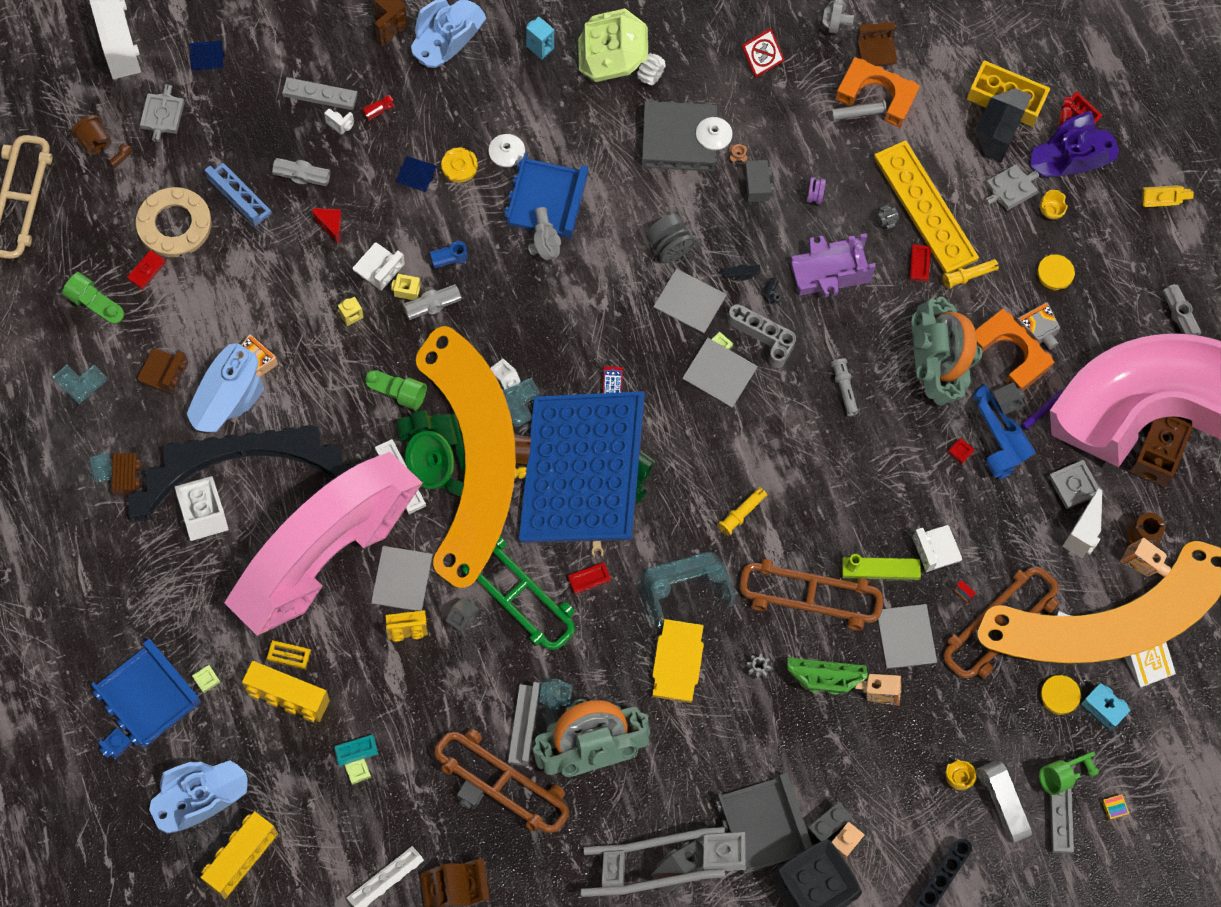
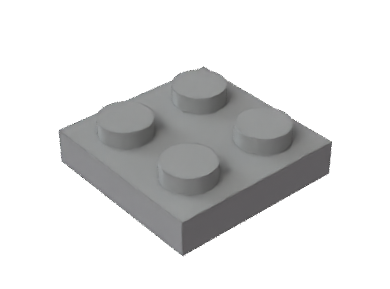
M1084 460L1049 475V479L1066 510L1092 499L1099 489Z

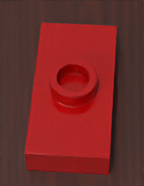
M150 250L127 276V279L143 290L166 264V261Z

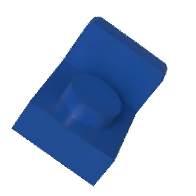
M118 728L104 741L100 740L98 742L101 746L99 751L105 757L109 758L111 756L115 760L133 743Z

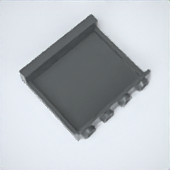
M645 101L642 168L714 171L716 150H709L700 145L696 138V129L704 119L717 117V105L710 103Z
M787 773L779 775L777 779L724 795L718 794L715 806L718 813H722L724 820H721L722 827H725V832H745L746 870H741L742 875L787 862L812 846Z

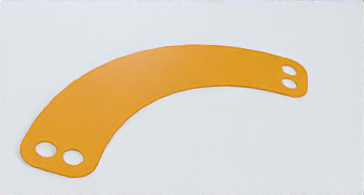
M442 326L435 329L419 349L416 356V365L421 372L440 388L452 405L463 435L466 469L463 492L455 519L434 556L433 565L435 571L449 583L458 588H465L476 581L489 560L501 535L509 511L516 466L515 437L506 398L495 374L485 359L465 338L452 328ZM441 336H446L449 340L448 345L443 349H439L436 345L437 340ZM432 351L436 352L438 355L436 362L427 364L425 360L426 355ZM450 553L454 554L456 557L455 564L452 567H445L443 564L444 557ZM461 564H467L470 569L469 574L463 578L457 575V568Z
M1200 541L1187 543L1169 574L1157 586L1131 603L1105 612L1082 616H1050L1024 612L1002 605L994 606L987 610L978 630V639L988 649L1015 657L1043 662L1089 663L1118 659L1141 653L1181 634L1201 619L1216 603L1221 595V567L1212 565L1211 559L1216 556L1221 557V548ZM1195 550L1203 551L1206 554V559L1197 561L1192 557V552ZM1005 615L1008 617L1009 623L1006 626H1000L996 624L995 617ZM991 630H999L1002 632L1003 638L999 641H993L989 638L988 633Z

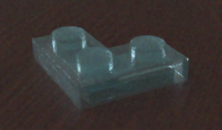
M68 365L64 366L53 376V379L78 404H81L108 380L95 365L90 367L80 377Z
M531 377L503 391L515 428L532 420V416L525 403L533 400L536 396H540V392Z

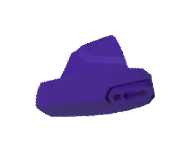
M1089 111L1066 120L1063 125L1058 127L1047 143L1034 147L1031 155V168L1043 177L1077 174L1100 168L1117 159L1119 149L1111 133L1106 130L1095 129L1094 117L1092 112Z

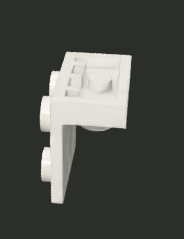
M374 243L356 263L353 271L382 291L404 266V254L397 251L393 255L378 243Z
M948 525L927 532L923 528L915 530L912 538L926 572L962 560Z

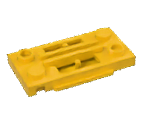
M664 619L662 635L658 638L653 670L655 683L652 697L692 703L694 686L698 684L704 645L701 642L703 625Z

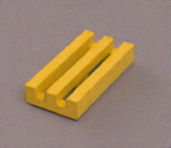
M272 640L267 661L306 670L311 649ZM279 647L287 650L304 653L305 655L300 656L292 653L274 650V648ZM275 654V655H279V656H283V657H287V658H292V659L300 660V661H303V662L300 663V662H296V661H291V660H287V659H283V658H279V657H274V656H272V655Z

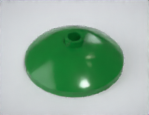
M423 431L414 435L409 441L405 453L406 466L422 482L421 486L427 489H434L446 484L454 468L453 453L446 439L436 432Z

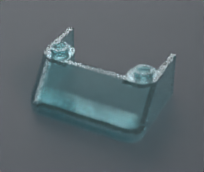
M706 552L646 570L644 583L658 627L663 625L664 620L659 599L669 595L671 590L670 584L707 574L711 581L722 583L729 607L733 606L736 596L727 569L715 553Z

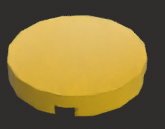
M461 147L447 151L441 161L442 172L445 177L457 183L472 179L478 168L477 158L474 153Z
M1049 255L1040 262L1037 275L1041 284L1046 288L1059 290L1067 288L1072 283L1075 271L1072 263L1064 256Z
M1063 675L1049 678L1042 686L1040 692L1045 708L1057 715H1064L1074 711L1081 699L1080 689L1076 682L1070 677Z

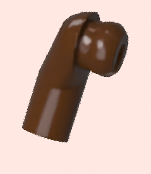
M127 143L121 144L119 147L120 152L109 160L115 168L132 153V148Z

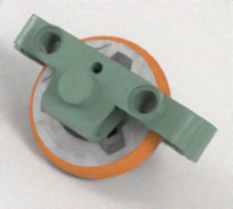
M944 297L930 299L917 307V312L914 313L911 321L916 375L919 380L924 381L927 397L933 399L937 405L942 406L964 397L965 390L970 385L969 369L981 359L982 348L977 346L975 328L966 316L957 313L955 306L948 303ZM940 381L946 382L947 384L941 386Z
M585 699L575 700L571 707L565 709V713L559 718L558 722L548 726L547 733L540 734L535 738L536 745L533 748L536 765L540 769H544V772L548 775L562 772L564 776L572 777L631 759L637 755L639 748L649 744L650 728L648 716L640 713L636 707L621 710L619 706L607 701L597 699L591 701ZM631 725L632 733L628 734L627 726ZM556 748L560 755L553 756L552 749Z

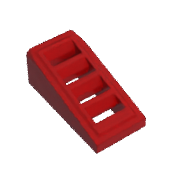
M1077 91L1070 96L1073 97L1071 110H1073L1072 116L1076 117L1083 114L1085 110L1091 111L1096 124L1102 114Z

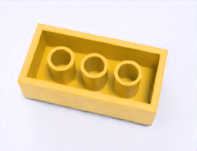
M983 61L969 91L967 100L987 107L991 97L1015 88L1032 95L1020 122L1033 127L1050 88L992 63Z
M253 660L242 681L249 697L255 700H259V698L264 699L268 705L273 707L279 705L292 715L296 713L301 714L309 722H314V720L320 722L330 701L326 690Z
M255 811L252 815L246 816L242 822L243 826L241 829L232 833L228 845L225 848H220L215 855L216 859L214 862L207 864L202 871L201 879L224 899L230 895L278 835L275 827Z

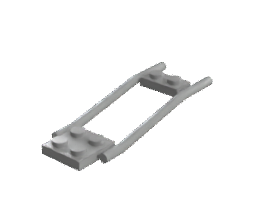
M725 827L704 828L623 845L584 847V855L604 854L601 888L581 889V896L624 895L701 879L725 878V871L746 870L745 832L725 833ZM704 837L703 871L624 886L626 852Z

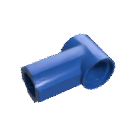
M455 241L449 247L430 252L434 268L451 263L462 264L468 258L466 245L461 241ZM456 251H463L461 254H455Z

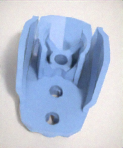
M447 0L431 2L419 12L415 27L416 39L411 45L412 55L422 65L436 68L457 54L479 30L486 20L484 12L478 5L469 0H459L452 6H449Z
M236 343L229 344L215 358L204 375L187 412L189 421L196 430L217 432L227 419L241 416L260 397L264 386L260 377L256 375L259 362L255 353ZM243 352V358L239 359V354ZM230 369H233L232 375L228 374Z
M232 761L215 766L203 762H188L165 771L160 781L161 792L151 800L149 809L158 829L167 834L192 827L214 816L246 794L248 787L247 775L242 768ZM184 804L186 807L183 810H179V805ZM161 814H167L165 819H160Z

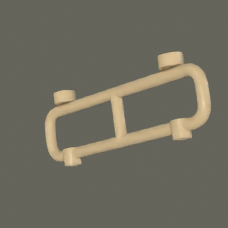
M23 135L14 141L13 146L4 144L2 147V159L9 161L0 192V222L7 198L27 201L28 206L21 233L18 236L16 250H0V258H17L23 253L25 246L30 247L32 236L28 235L46 164L51 165L53 158L52 154L49 153L50 146L44 138ZM25 142L42 146L31 194L9 191L21 144Z

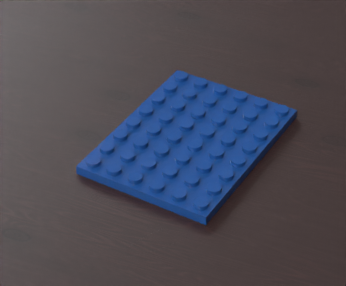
M643 391L534 397L530 434L531 446L526 470L519 541L521 543L632 540L645 400Z

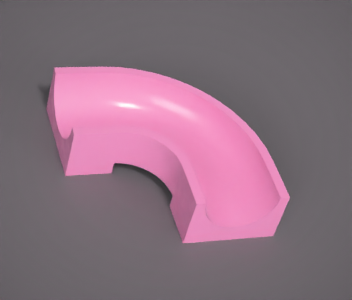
M1160 334L1127 341L1105 351L1077 373L1051 408L1052 436L1117 467L1121 465L1137 442L1139 431L1151 421L1162 417L1176 416L1192 420V427L1221 440V341L1190 334Z
M391 452L367 460L344 472L314 494L279 527L250 562L224 603L257 636L304 614L322 588V585L315 577L323 566L337 552L355 540L365 548L385 539L422 485V482Z

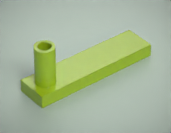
M853 554L851 557L842 558V578L920 580V559L861 558L860 555Z

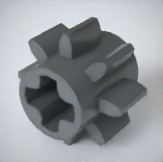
M888 205L880 207L879 213L876 214L878 224L887 229L895 227V223L899 220L897 210Z

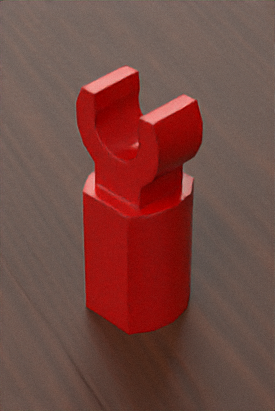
M388 95L381 101L377 100L362 108L366 119L369 121L384 113V110L394 107V100Z
M1065 97L1059 126L1072 118L1073 110H1071L1073 97Z

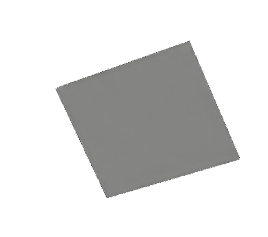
M676 269L653 307L705 333L727 294Z
M707 338L682 379L733 408L758 366Z
M383 546L371 604L422 611L433 554Z
M927 604L882 609L878 622L887 669L937 663Z

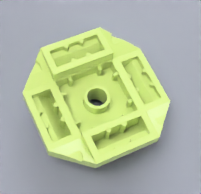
M627 9L592 16L585 23L583 32L578 39L579 71L595 82L630 75L641 63L648 59V27Z

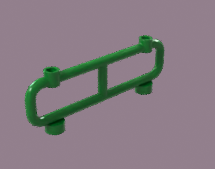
M500 536L493 553L521 582L504 597L481 573L476 580L531 634L529 639L536 646L541 644L550 650L562 647L574 634L575 626L570 617L575 613V610L566 601L558 606L502 551L507 546V543ZM461 564L463 566L461 571L467 576L470 570L469 566ZM526 587L566 624L567 631L557 641H548L544 634L536 629L510 603Z

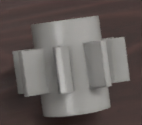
M762 654L756 658L752 655V662H747L746 665L751 668L748 675H755L756 680L759 676L766 678L767 673L765 671H771V666H767L770 659L767 658L765 660ZM756 664H757L758 666L762 665V666H763V667H762V670H761V668H757V669H756V668H755Z

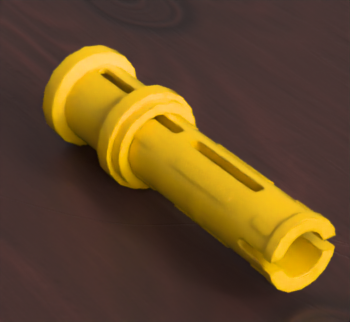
M995 259L965 270L959 268L956 272L944 273L942 277L944 285L947 289H951L954 285L966 284L969 279L997 271L999 266L995 265L998 263Z
M758 487L736 510H731L728 513L729 516L717 524L722 533L730 536L732 530L743 523V518L767 497L765 490L761 492L763 489Z

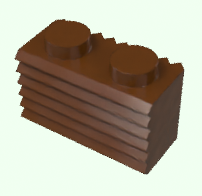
M136 453L112 454L111 491L114 496L132 494L134 491L141 489V478L138 477V471L142 470L141 459H138Z

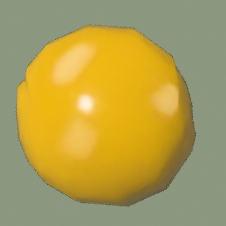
M1058 190L1046 192L1039 204L1042 214L1048 219L1063 217L1068 207L1065 204L1066 196Z
M956 760L947 765L945 777L947 783L953 789L966 790L975 783L976 771L970 763Z

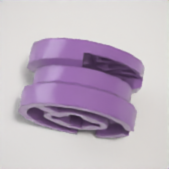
M811 177L807 195L808 203L813 201L816 204H822L826 179L816 180L815 177Z

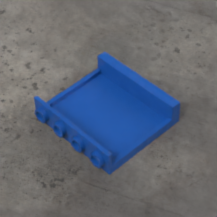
M524 153L523 159L518 161L517 169L519 173L514 176V191H510L509 194L510 207L506 206L504 217L507 218V225L535 231V225L538 224L535 209L545 207L547 208L548 220L553 224L557 235L572 239L588 177V166L581 165L580 170L527 159V153Z
M150 638L143 643L145 647L118 669L97 685L94 682L91 684L95 689L92 692L99 701L103 699L106 702L105 709L111 716L115 714L119 718L117 721L118 725L123 731L128 729L131 733L129 738L136 746L140 744L143 749L201 703L199 697Z

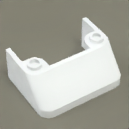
M90 0L100 41L112 78L117 79L140 73L141 69L137 60V56L140 53L137 44L133 45L124 12L127 10L125 0Z

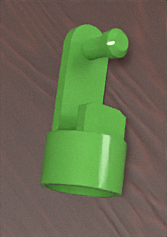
M80 272L72 275L65 284L62 295L76 305L84 304L113 324L123 320V309L94 288V282Z
M377 370L370 371L366 375V384L369 388L397 399L398 404L416 411L423 403L427 385L412 378H407L406 380L399 377L395 378Z
M1093 751L1070 762L1058 760L1042 767L1039 772V779L1044 790L1051 795H1057L1071 789L1075 784V780L1081 777L1079 773L1074 775L1071 767L1081 762L1085 763L1089 776L1097 775L1099 770L1091 759L1096 755Z

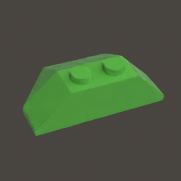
M787 658L788 671L805 690L814 693L823 691L834 695L839 693L845 694L868 676L865 665Z

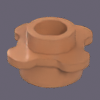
M741 144L730 146L731 156L729 159L732 162L747 161L746 146Z

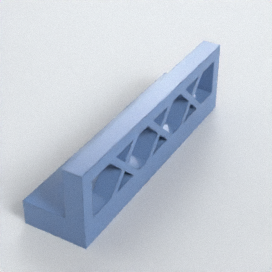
M224 163L216 169H213L211 166L205 169L207 179L254 226H257L272 214L271 210ZM222 170L228 174L227 179H223L219 175ZM230 184H238L240 186L239 191H235ZM242 196H250L252 198L251 203H247ZM254 208H262L265 212L259 216Z

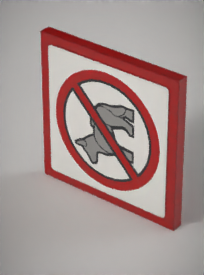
M771 28L741 45L754 77L761 75L784 61Z

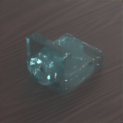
M109 453L89 458L95 481H106L112 477V463Z

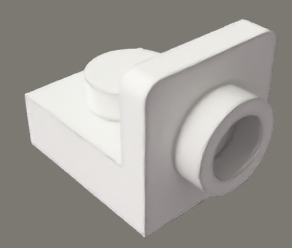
M331 109L324 113L325 122L341 135L345 131H349L354 124L351 112L344 118L338 112H333Z
M504 359L491 367L505 392H508L520 383L516 369Z

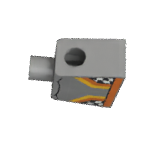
M1047 302L1017 319L1016 322L1023 326L1027 334L1032 339H1035L1039 345L1044 342L1048 349L1051 350L1059 344L1054 336L1057 335L1060 326Z

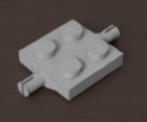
M168 84L165 85L163 94H147L140 122L141 129L154 131L152 137L154 142L160 141V135L163 132L177 134L183 111L184 99L171 96L172 86Z
M1016 164L987 180L986 185L991 190L992 195L984 199L985 203H987L986 205L998 201L1008 211L1037 194L1038 190L1031 181L1039 177L1038 172L1035 170L1026 175Z

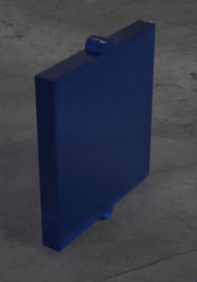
M222 41L190 43L191 54L189 58L191 59L192 71L224 68L223 57L225 54Z
M407 156L403 166L400 167L396 183L427 192L430 182L433 181L437 166Z

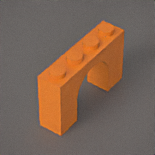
M854 57L837 90L835 100L852 107L859 91L863 87L870 84L881 85L889 90L893 98L884 121L901 128L918 95L920 85L912 80L904 79L896 73L888 72L880 66L872 65L864 59Z
M1004 309L1000 310L975 330L977 346L982 348V353L994 343L1004 340L1011 341L1022 349L1025 359L1024 363L1010 373L1005 381L1007 384L1014 382L1017 388L1021 387L1022 391L1048 372L1054 364L1052 356L1045 352L1039 343L1027 334L1026 329L1014 320V317Z

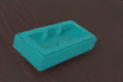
M373 734L334 746L339 766L378 755Z

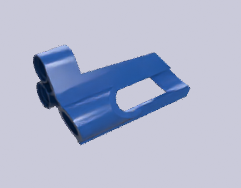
M983 384L974 392L973 399L1002 451L989 456L986 464L995 478L1003 479L1014 472L1015 466L1032 456L1036 451L1020 426L1003 414L999 403L989 387ZM988 401H992L1010 431L1003 429L988 405Z

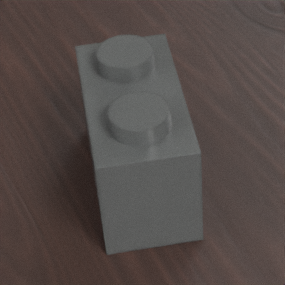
M768 160L746 161L744 174L747 202L769 201L770 195L774 193L773 183H770L772 169L768 167Z
M838 802L808 827V835L816 844L830 839L850 822L852 816Z

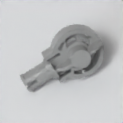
M843 0L830 1L828 7L824 9L822 23L825 27L829 28V33L837 34L839 24L852 27L854 15L842 14L846 9V4Z
M547 208L535 209L538 223L535 225V243L529 244L528 249L531 255L539 253L543 259L551 260L558 257L560 253L561 239L553 228V224L548 220Z

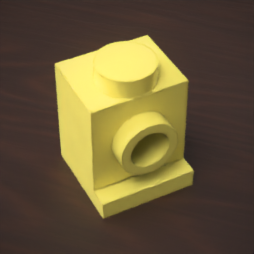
M398 274L397 279L393 280L391 291H394V297L409 300L417 299L421 287L420 278Z
M355 297L345 299L338 305V313L346 326L363 318L362 308Z

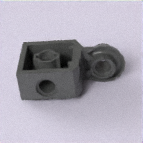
M704 837L696 838L691 843L689 841L679 847V851L674 849L666 855L667 860L663 859L655 866L657 869L651 874L654 880L702 871L704 869ZM684 883L660 888L666 895Z

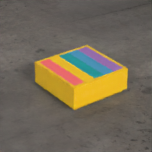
M1123 795L1102 801L1108 820L1129 814Z

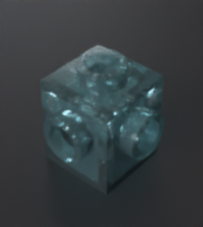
M550 679V682L542 683L540 703L546 704L550 709H559V706L571 705L573 685L562 682L559 679Z

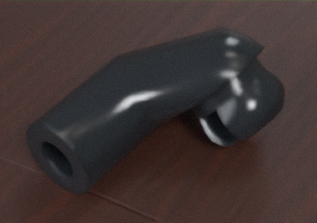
M773 277L770 278L764 294L770 303L776 304L780 301L781 296L775 291L779 281Z

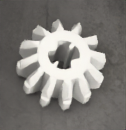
M650 53L648 59L639 67L638 79L645 84L654 85L664 72L665 60L658 55Z

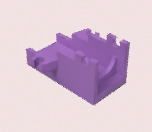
M861 234L859 238L849 236L848 240L829 243V247L823 236L818 238L820 243H815L814 237L810 238V253L792 256L790 261L799 296L822 292L824 297H828L829 292L827 290H833V295H837L838 288L870 283L876 265L875 263L867 265L863 251L867 234Z

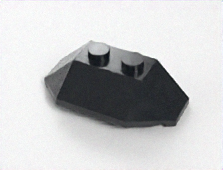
M1015 88L991 97L976 130L985 156L1002 163L1032 95Z

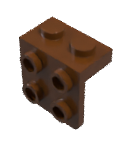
M894 22L859 25L857 42L861 59L875 66L894 65L897 63L893 40L896 29Z
M156 348L152 349L138 376L139 382L172 394L180 382L182 373L188 366L185 353L177 351L174 356Z

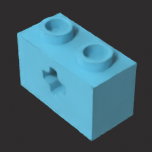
M540 17L530 21L526 27V47L540 59H543L554 49L555 30Z
M1102 683L1081 703L1110 731L1131 711L1124 700L1118 699L1113 694L1111 688ZM1106 703L1110 705L1108 708L1104 706Z

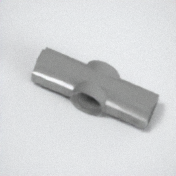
M276 158L273 164V175L291 178L295 183L306 184L308 182L327 186L329 183L330 170L314 167L306 161L297 160L292 162Z
M454 284L439 291L429 290L423 293L420 298L404 303L403 307L407 318L411 320L427 313L430 315L436 314L445 306L461 301V295L458 287Z
M1178 285L1168 286L1162 293L1172 311V320L1178 324L1182 334L1199 336L1201 331L1192 314V305L1185 300Z

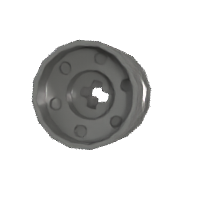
M671 214L661 218L646 233V237L652 246L657 247L656 252L664 263L681 258L695 245V239L691 236L689 230L685 229V224L678 214Z

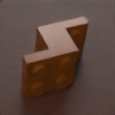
M373 0L374 17L377 20L374 23L376 40L379 45L383 46L386 42L389 43L394 35L406 28V6L403 4L405 0Z
M475 859L465 864H443L420 874L425 907H471L490 900L484 859Z

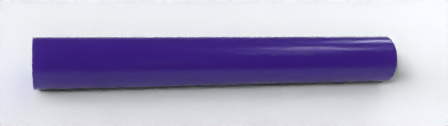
M1059 390L1021 424L1022 428L1027 430L1051 409L1063 393V390Z

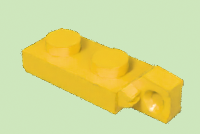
M1178 185L1144 187L1142 189V206L1179 205V203H1183L1184 199H1193L1194 192L1191 189H1184L1183 186Z

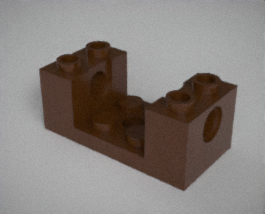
M1170 416L1151 421L1149 423L1151 427L1145 442L1134 460L1130 473L1166 487L1174 477L1193 429L1192 420L1187 418ZM1163 435H1170L1172 442H1166L1163 439Z

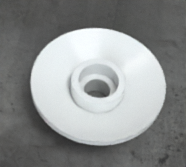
M710 117L699 123L696 129V138L700 145L706 149L721 150L731 142L732 129L725 120L718 117Z
M511 134L499 135L489 145L491 160L501 167L517 165L519 159H523L525 153L523 142Z

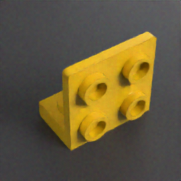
M425 610L386 615L388 640L398 642L404 640V638L421 639L428 635Z

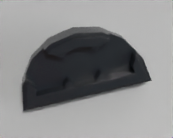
M739 265L732 268H723L725 277H735L736 281L750 280L753 278V275H759L761 271L760 265Z

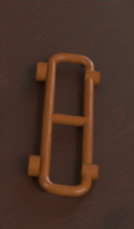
M763 559L761 564L750 563L746 565L742 570L739 583L741 593L746 598L752 599L751 608L754 610L766 611L768 603L846 618L849 619L848 628L855 631L863 630L864 622L872 623L878 620L881 616L884 602L881 591L876 587L868 585L869 581L866 579H857V583L775 567L773 566V561ZM754 570L760 571L762 574H775L809 581L806 602L748 590L747 583L750 572ZM817 583L855 590L860 594H873L876 598L873 614L865 615L814 604Z
M1036 566L1030 567L1025 572L1019 570L1013 577L1014 583L959 636L954 634L947 641L949 646L944 651V661L955 674L967 679L972 678L978 673L982 679H985L992 672L994 667L989 662L999 653L998 651L990 649L967 671L958 666L951 656L980 627L987 610L994 606L1002 605L1032 575L1037 574L1050 585L1051 590L1029 613L1038 614L1044 609L1050 614L1060 604L1054 598L1058 593V583L1046 570ZM1000 615L995 617V622L998 625L1006 626L1008 624Z
M470 729L465 735L458 732H449L437 743L434 754L436 759L443 764L441 768L444 773L451 775L454 771L527 820L526 827L529 830L536 831L539 828L546 833L557 832L568 819L569 809L562 801L565 796L563 788L558 785H552L548 791L479 746L478 744L482 737L476 730ZM449 741H459L504 771L493 787L458 765L454 758H448L443 754L442 750ZM510 777H513L560 809L561 815L554 824H546L539 815L531 814L499 792Z

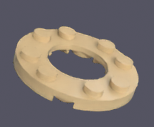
M178 187L162 189L150 195L140 206L136 217V228L142 243L149 250L165 257H180L179 255L192 253L197 250L208 238L212 224L206 202L195 192ZM172 206L185 208L189 211L192 218L190 228L186 233L177 237L164 236L157 230L155 224L157 215L161 210Z

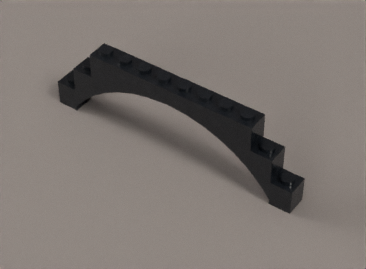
M306 425L298 429L289 427L282 431L267 430L265 433L259 434L250 432L243 436L228 435L226 438L219 439L211 437L204 441L172 442L163 446L165 467L154 466L151 469L145 470L147 492L138 490L128 494L129 516L132 522L152 520L154 511L168 494L175 489V486L180 485L183 481L205 468L231 459L249 456L281 457L307 464L325 473L332 479L337 478L358 464L349 463L343 466L340 445L327 444L325 447H321L319 428L314 425Z

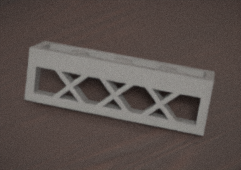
M534 682L533 686L521 684L519 686L508 764L528 766L540 683Z

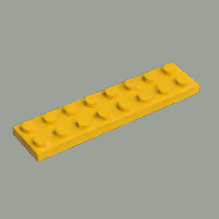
M905 140L874 155L875 161L926 244L931 248V252L944 273H953L959 268L978 261L977 253L907 141Z

